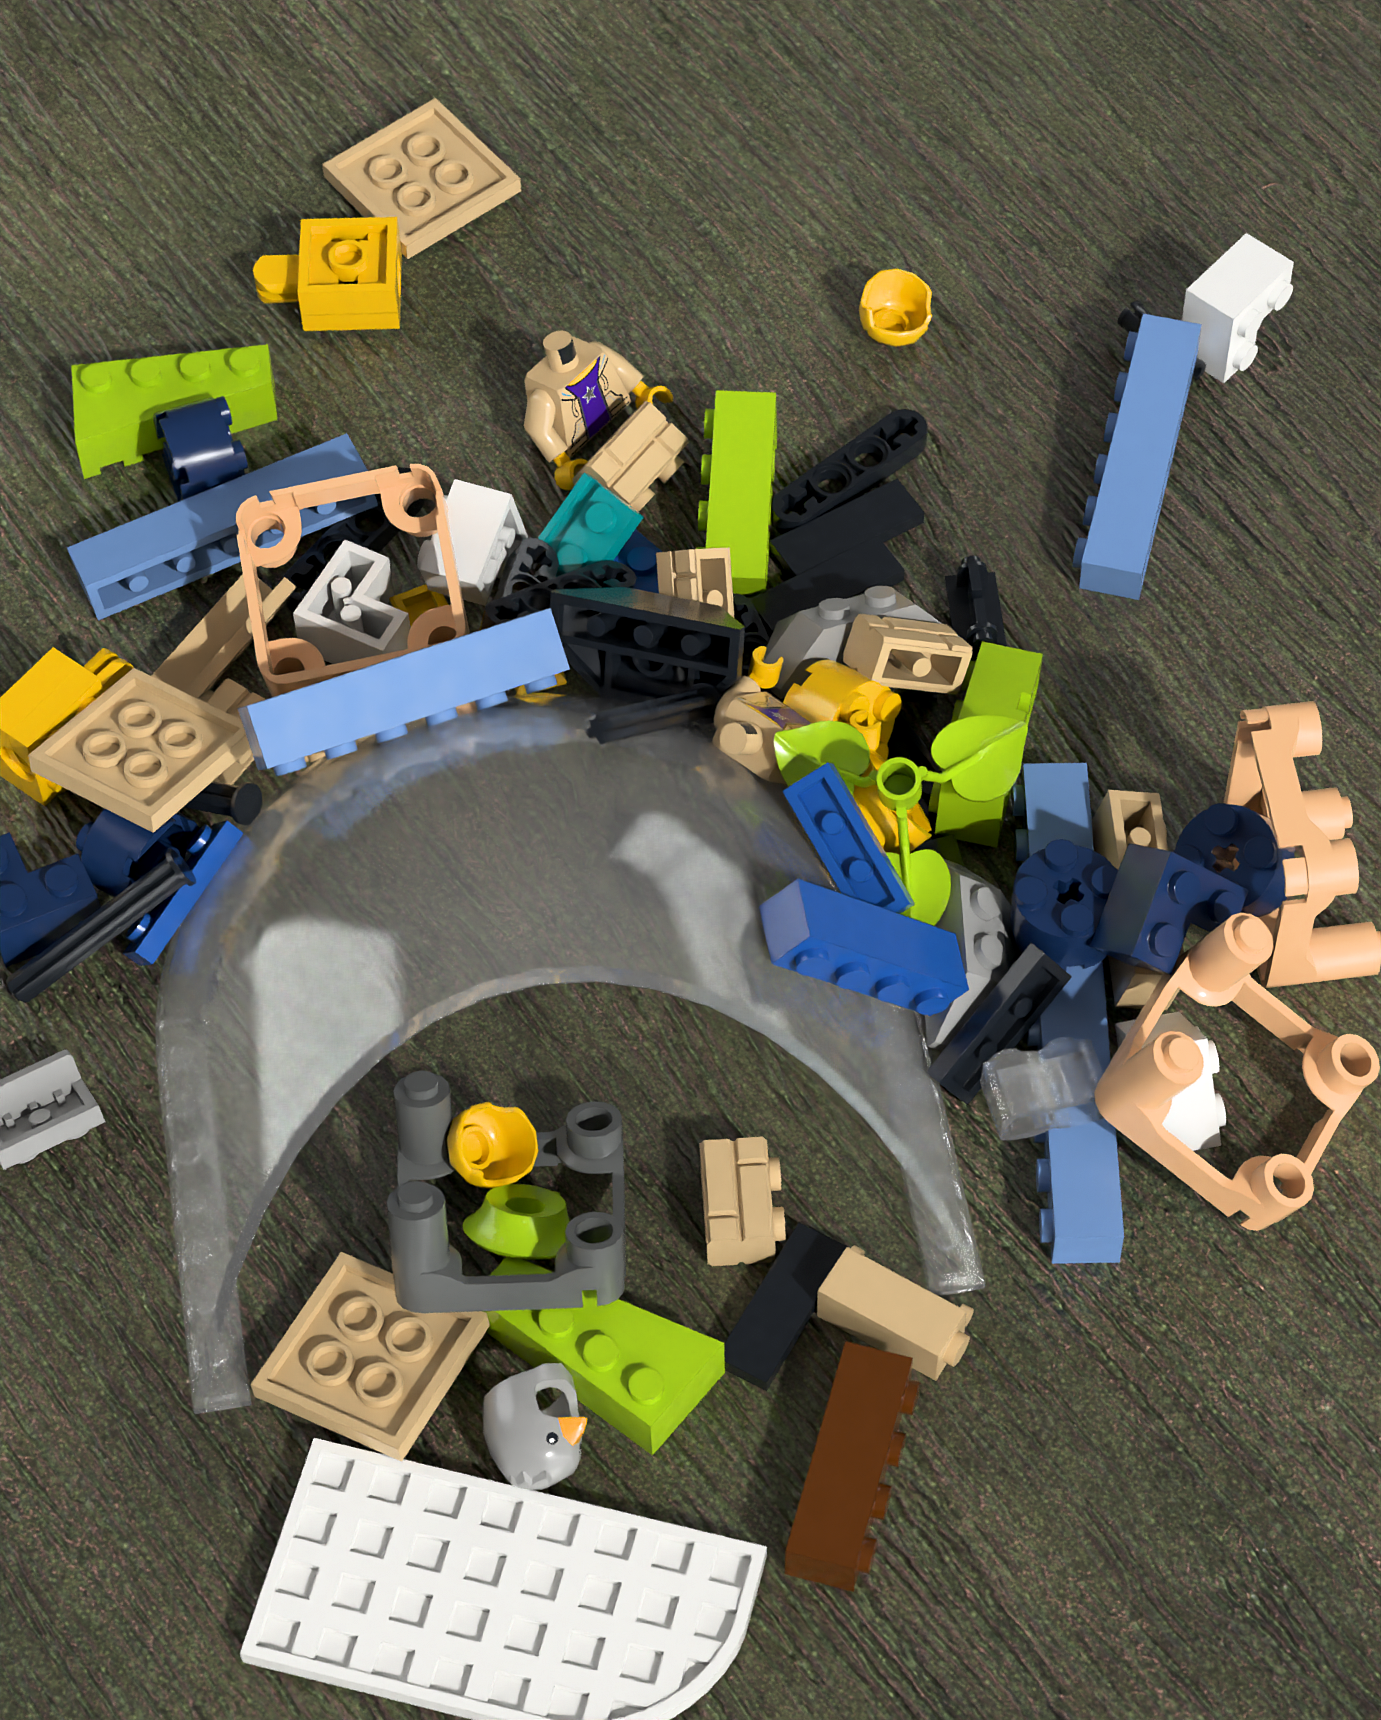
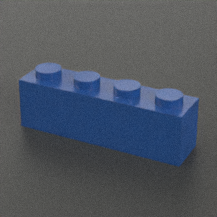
M798 878L759 906L770 960L773 965L928 1016L944 1011L949 1006V1003L969 991L955 933Z

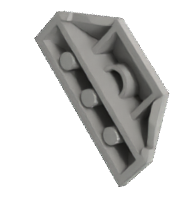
M874 586L868 588L865 594L847 599L830 598L823 600L817 607L799 611L777 622L767 645L763 662L773 664L782 656L783 664L777 684L767 689L780 699L785 698L793 683L802 686L812 674L805 670L817 661L829 659L849 667L843 662V653L854 619L858 614L875 615L881 619L883 617L942 623L889 586Z
M946 859L944 861L948 866L951 877V893L946 909L935 927L956 934L969 991L949 1003V1006L944 1011L932 1016L925 1015L927 1046L940 1051L948 1046L974 1014L977 1007L1009 971L1011 965L1022 955L1014 941L1015 936L1011 928V905L1002 891L962 865Z

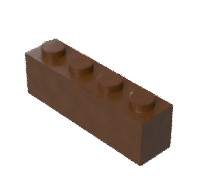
M845 1341L786 1546V1575L854 1592L859 1572L870 1574L878 1539L869 1537L874 1518L883 1521L885 1519L892 1486L883 1483L888 1465L897 1468L900 1465L906 1441V1433L898 1431L902 1414L913 1416L921 1382L911 1379L912 1357Z

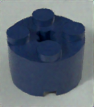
M224 396L218 398L210 397L154 413L157 439L164 437L166 439V442H163L164 454H162L178 502L246 475L244 469L248 468L247 459L241 441L239 439L232 440L229 425H232V418Z
M1217 803L1196 815L1185 826L1173 852L1248 889L1249 891L1241 910L1242 913L1261 917L1275 911L1282 905V901L1288 898V896L1285 897L1284 893L1285 877L1282 861L1295 858L1294 852L1296 851L1295 847L1278 848L1275 832H1273L1269 818L1243 806ZM1234 858L1240 863L1236 870H1233L1232 862Z
M104 809L95 822L87 823L80 830L76 839V848L82 852L81 862L84 864L93 886L114 898L166 859L165 852L170 848L175 850L187 862L192 855L187 851V846L200 828L193 820L177 812L153 833Z
M1066 839L1051 841L1047 844L1046 848L1037 851L1027 858L1015 876L1010 913L1011 928L1018 950L1023 953L1032 943L1065 971L1067 967L1084 965L1085 969L1105 959L1107 954L1090 947L1118 869L1101 854L1086 847L1074 845Z

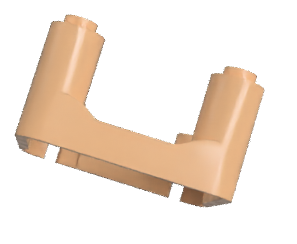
M410 464L411 472L399 474L396 465L269 491L272 497L270 501L259 502L257 495L246 499L240 505L236 513V524L239 532L236 535L257 664L272 697L470 633L451 538L448 507L439 481L429 467L422 464ZM372 494H380L385 515L396 528L416 537H428L438 532L451 604L430 609L414 621L407 638L408 649L326 666L322 654L310 642L298 638L268 641L256 567L276 568L286 564L293 557L302 534L299 510ZM418 499H429L436 503L434 510L423 517H412L407 514L409 505ZM277 529L284 533L282 540L273 547L259 548L255 545L258 536L264 531Z
M1314 701L1242 710L1240 717L1241 719L1246 718V721H1238L1223 803L1243 806L1269 818L1273 832H1275L1278 848L1301 846L1304 856L1301 858L1285 859L1282 861L1285 877V897L1305 894V898L1282 901L1281 909L1278 907L1270 914L1257 917L1268 927L1273 939L1271 956L1257 967L1263 988L1378 975L1381 965V931H1376L1372 922L1313 928L1315 917L1330 905L1336 895L1356 893L1359 885L1358 861L1353 842L1350 838L1343 839L1345 828H1351L1353 823L1352 807L1348 796L1341 797L1337 787L1301 791L1293 761L1294 757L1320 755L1322 728L1317 705ZM1236 858L1232 862L1233 870H1236L1240 864Z
M1241 912L1229 917L1180 955L1176 960L1171 975L1165 973L1162 975L1097 1083L1094 1094L1095 1104L1100 1114L1111 1125L1227 1217L1241 1210L1249 1217L1243 1220L1240 1225L1248 1230L1259 1231L1281 1221L1306 1205L1312 1198L1314 1185L1311 1174L1342 1118L1355 1103L1362 1090L1377 1078L1380 1066L1379 1058L1367 1040L1353 1034L1337 1037L1312 1027L1251 978L1249 973L1271 956L1273 939L1268 927L1259 918L1252 914ZM1177 988L1181 989L1198 1003L1207 1006L1217 1007L1233 1001L1293 1050L1298 1049L1304 1054L1302 1070L1305 1081L1312 1093L1330 1109L1326 1111L1321 1120L1314 1124L1297 1157L1288 1154H1279L1273 1157H1252L1240 1166L1234 1178L1230 1180L1163 1127L1162 1123L1170 1110L1172 1098L1196 1082L1202 1075L1204 1068L1203 1055L1199 1046L1191 1037L1182 1032L1169 1031L1162 1033L1142 1048ZM1273 1176L1282 1182L1280 1186L1283 1190L1282 1193L1276 1189Z

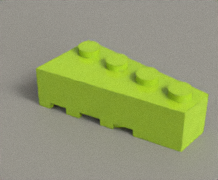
M268 344L71 365L75 444L84 479L101 474V467L123 461L126 467L144 461L143 454L163 449V442H166L165 437L157 439L154 413L210 397L218 398L224 396L232 418V425H229L231 434L278 420L275 382Z
M716 390L715 409L706 408L704 419V439H713L712 455L703 454L701 465V484L710 485L709 501L700 500L698 510V531H707L706 547H696V549L730 548L733 593L753 598L767 591L770 532H768L772 521L773 486L771 484H774L775 449H777L778 436L776 393Z
M982 641L976 661L970 660L961 686V690L967 691L964 701L956 700L951 723L972 716L1001 715L1022 720L1028 726L1039 686L1043 654ZM951 779L945 783L934 782L928 812L937 813L935 835L938 833L940 836L945 837L954 834L955 839L997 848L1012 788L996 800L990 802H971L961 798L954 791Z
M506 1257L489 1276L548 1274L553 1272L523 1259ZM582 1290L583 1308L483 1311L488 1315L490 1326L486 1332L534 1368L547 1363H562L573 1377L577 1400L652 1456L725 1373L723 1342L620 1299L607 1305L597 1306V1290Z

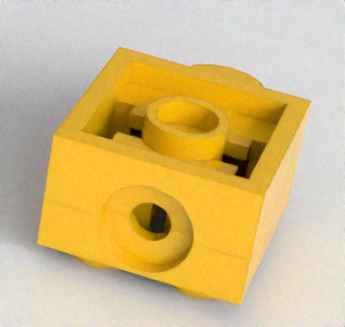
M397 217L301 219L299 255H263L254 265L253 274L257 296L263 303L299 302L303 331L400 329L402 251ZM358 281L357 284H345V282Z
M56 648L50 649L0 697V776L43 806H46L58 793L65 792L67 789L32 772L28 755L134 668L133 665L119 658L117 654L106 648H102L84 666H81Z

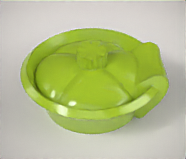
M509 1184L489 1190L481 1207L464 1220L463 1230L476 1245L489 1252L517 1259H550L556 1257L558 1250L566 1242L565 1230L571 1220L568 1217L566 1202L557 1191L533 1185Z

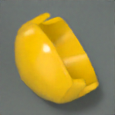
M898 268L880 270L867 281L861 296L859 316L863 330L867 331L869 337L881 344L893 347L914 344L928 330V325L932 318L930 306L932 292L930 287L914 273Z
M491 1102L471 1105L468 1109L461 1111L452 1120L447 1137V1148L451 1166L469 1184L482 1188L502 1187L517 1182L532 1171L539 1152L536 1130L524 1111L518 1107L492 1105Z

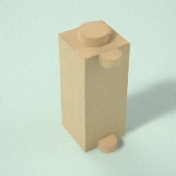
M855 1245L851 1249L846 1247L818 1290L817 1316L876 1349L912 1357V1368L935 1381L946 1364L952 1367L956 1366L969 1343L970 1336L964 1333L974 1309L965 1304H962L960 1307L865 1257V1250Z

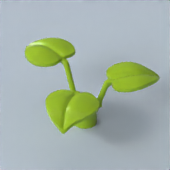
M1001 715L972 716L950 723L937 734L931 746L932 759L944 771L942 773L927 771V768L924 766L918 768L914 762L907 758L895 757L884 762L878 771L873 770L869 776L862 777L861 775L867 770L870 763L868 744L856 728L839 721H820L796 729L778 731L774 735V749L778 768L788 787L827 762L835 765L852 796L855 785L861 788L877 785L878 796L882 804L888 809L896 811L900 854L893 852L885 853L915 903L914 906L902 912L901 915L935 926L943 915L951 893L950 872L942 856L933 850H919L910 854L907 810L913 808L920 800L922 794L921 782L923 780L945 783L951 779L954 791L961 798L971 802H990L1005 795L1015 784L1020 773L1028 726L1022 720Z

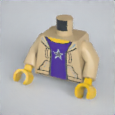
M555 331L547 335L543 340L546 356L526 374L524 380L527 395L524 428L549 463L554 461L557 465L554 472L556 484L561 489L572 490L575 486L572 478L588 461L580 458L571 460L570 458L631 403L630 392L636 395L635 404L637 409L645 401L652 403L653 395L663 403H672L673 395L664 386L648 387L641 381L644 377L643 374L621 354L601 342L592 341L588 343L571 336L567 331Z
M760 646L752 653L747 676H741V679L731 686L716 706L714 726L717 730L712 739V744L762 779L769 782L786 784L778 768L775 756L774 735L778 731L796 729L812 723L768 692H761L760 688H772L777 684L783 664V657L778 658V661L773 664L764 663L766 647ZM858 711L853 713L849 719V725L856 728L863 735L869 750L875 751L880 742L882 722L879 721L867 727L868 712Z

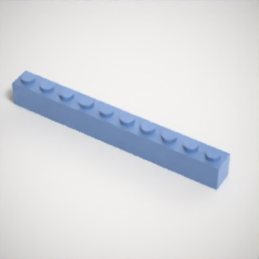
M1087 763L1023 764L1021 785H1013L1011 793L1012 816H1022L1023 829H1015V860L1025 861L1037 851L1046 848L1047 844L1057 839H1066L1074 845L1086 847L1094 851ZM1103 961L1085 969L1084 965L1067 967L1066 972L1072 978L1026 1033L1027 1045L1037 1046L1038 1061H1030L1029 1068L1031 1094H1040L1041 1109H1033L1034 1143H1044L1045 1158L1036 1159L1037 1192H1047L1048 1208L1040 1209L1039 1234L1041 1243H1050L1052 1264L1120 1263L1124 1240L1116 1128L1100 1114L1095 1104L1094 1094L1097 1083L1110 1063Z

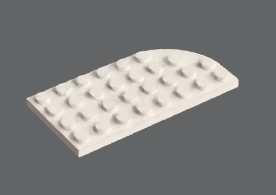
M313 1438L240 1655L244 1663L472 1720H670L692 1706L706 1694L722 1677L737 1656L748 1628L767 1557V1547L403 1459L401 1462L388 1455Z

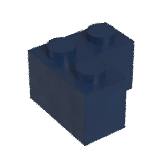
M10 832L0 836V956L5 967H9L37 956L101 908L97 893L84 864L81 862L79 853L27 872Z
M1129 843L1090 947L1128 965L1171 975L1187 932L1202 936L1209 934L1229 917L1241 912L1249 890L1172 851Z

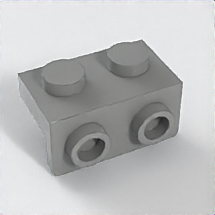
M68 1050L60 1051L0 1079V1165L3 1170L15 1164L26 1163L34 1159L39 1153L66 1140L77 1139L86 1134L89 1129L105 1122L98 1103L81 1079L73 1056Z

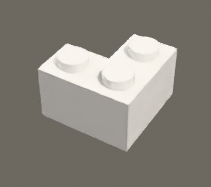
M1247 233L1186 289L1182 321L1202 324L1197 357L1205 362V372L1222 383H1225L1238 369L1244 371L1250 366L1258 351V346L1255 345L1257 330L1263 318L1273 309L1276 311L1280 310L1287 303L1293 291V285L1290 284L1294 262Z
M454 479L449 495H444L448 507L450 532L463 600L486 606L496 577L501 579L508 557L523 540L528 538L512 494ZM437 532L432 535L431 540L423 542L419 551L417 566L428 590L449 596Z
M344 540L293 613L297 638L313 644L322 654L323 659L332 664L408 649L409 613L387 605L389 598L394 595L389 557Z
M1180 1012L1163 1014L1159 1017L1142 1048L1162 1033L1169 1031L1182 1032L1191 1037L1199 1046L1203 1055L1204 1068L1202 1075L1196 1082L1172 1098V1105L1162 1125L1192 1151L1221 1146L1219 1127L1226 1125V1112L1221 1095L1214 1093L1212 1074L1219 1072V1058L1216 1046L1212 1040H1207L1198 1026L1191 1024ZM1135 1020L1115 1023L1118 1049Z

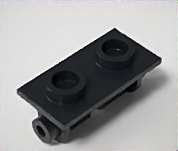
M967 556L961 560V565L957 569V575L945 576L944 579L952 629L972 646L973 654L970 660H976L982 641L1007 646L995 572H988L986 564L981 562L978 556Z

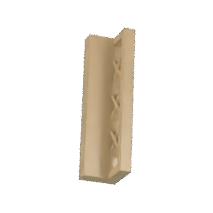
M243 574L151 675L152 677L200 699L254 640ZM285 577L274 589H271L258 578L266 626L283 608L296 588Z

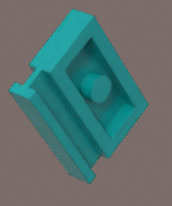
M584 472L538 539L545 541L557 554L559 568L556 577L598 561H613L644 516L611 490L600 484L593 476Z

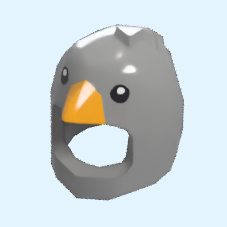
M562 1363L542 1364L534 1369L510 1376L495 1385L485 1395L483 1434L490 1455L510 1484L522 1489H546L575 1472L581 1459L582 1435L585 1431L587 1418L579 1417L577 1393L573 1377ZM549 1387L558 1388L562 1391L561 1396L551 1406L542 1411L539 1410L536 1399L538 1391Z

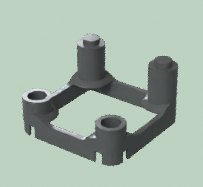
M421 1070L410 1073L395 1085L393 1093L398 1136L397 1188L389 1194L386 1205L395 1296L397 1303L403 1309L415 1313L583 1308L582 1290H597V1306L610 1304L623 1294L625 1288L624 1276L626 1277L624 1148L622 1116L615 1106L597 1101L582 1103L568 1112L566 1125L552 1132H537L539 1152L533 1166H558V1163H563L568 1168L582 1173H612L613 1215L605 1212H588L574 1217L567 1224L565 1230L566 1242L556 1254L555 1272L470 1277L462 1275L461 1256L449 1244L443 1192L431 1184L413 1181L436 1179L455 1171L450 1164L447 1148V1137L453 1120L449 1083L442 1076L430 1071Z

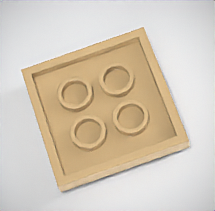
M436 98L322 164L324 178L365 218H398L401 251L407 259L521 192L520 178Z
M133 668L31 752L28 757L32 772L154 833L250 749V745L241 719Z
M341 1252L250 1385L255 1397L402 1462L489 1328L488 1315L483 1311L410 1312L403 1309L397 1303L393 1273Z

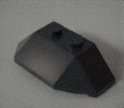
M628 587L556 589L551 591L550 608L566 658L583 679L602 697L630 703H640L687 692L693 685L701 682L713 684L723 694L741 679L745 627L719 605Z

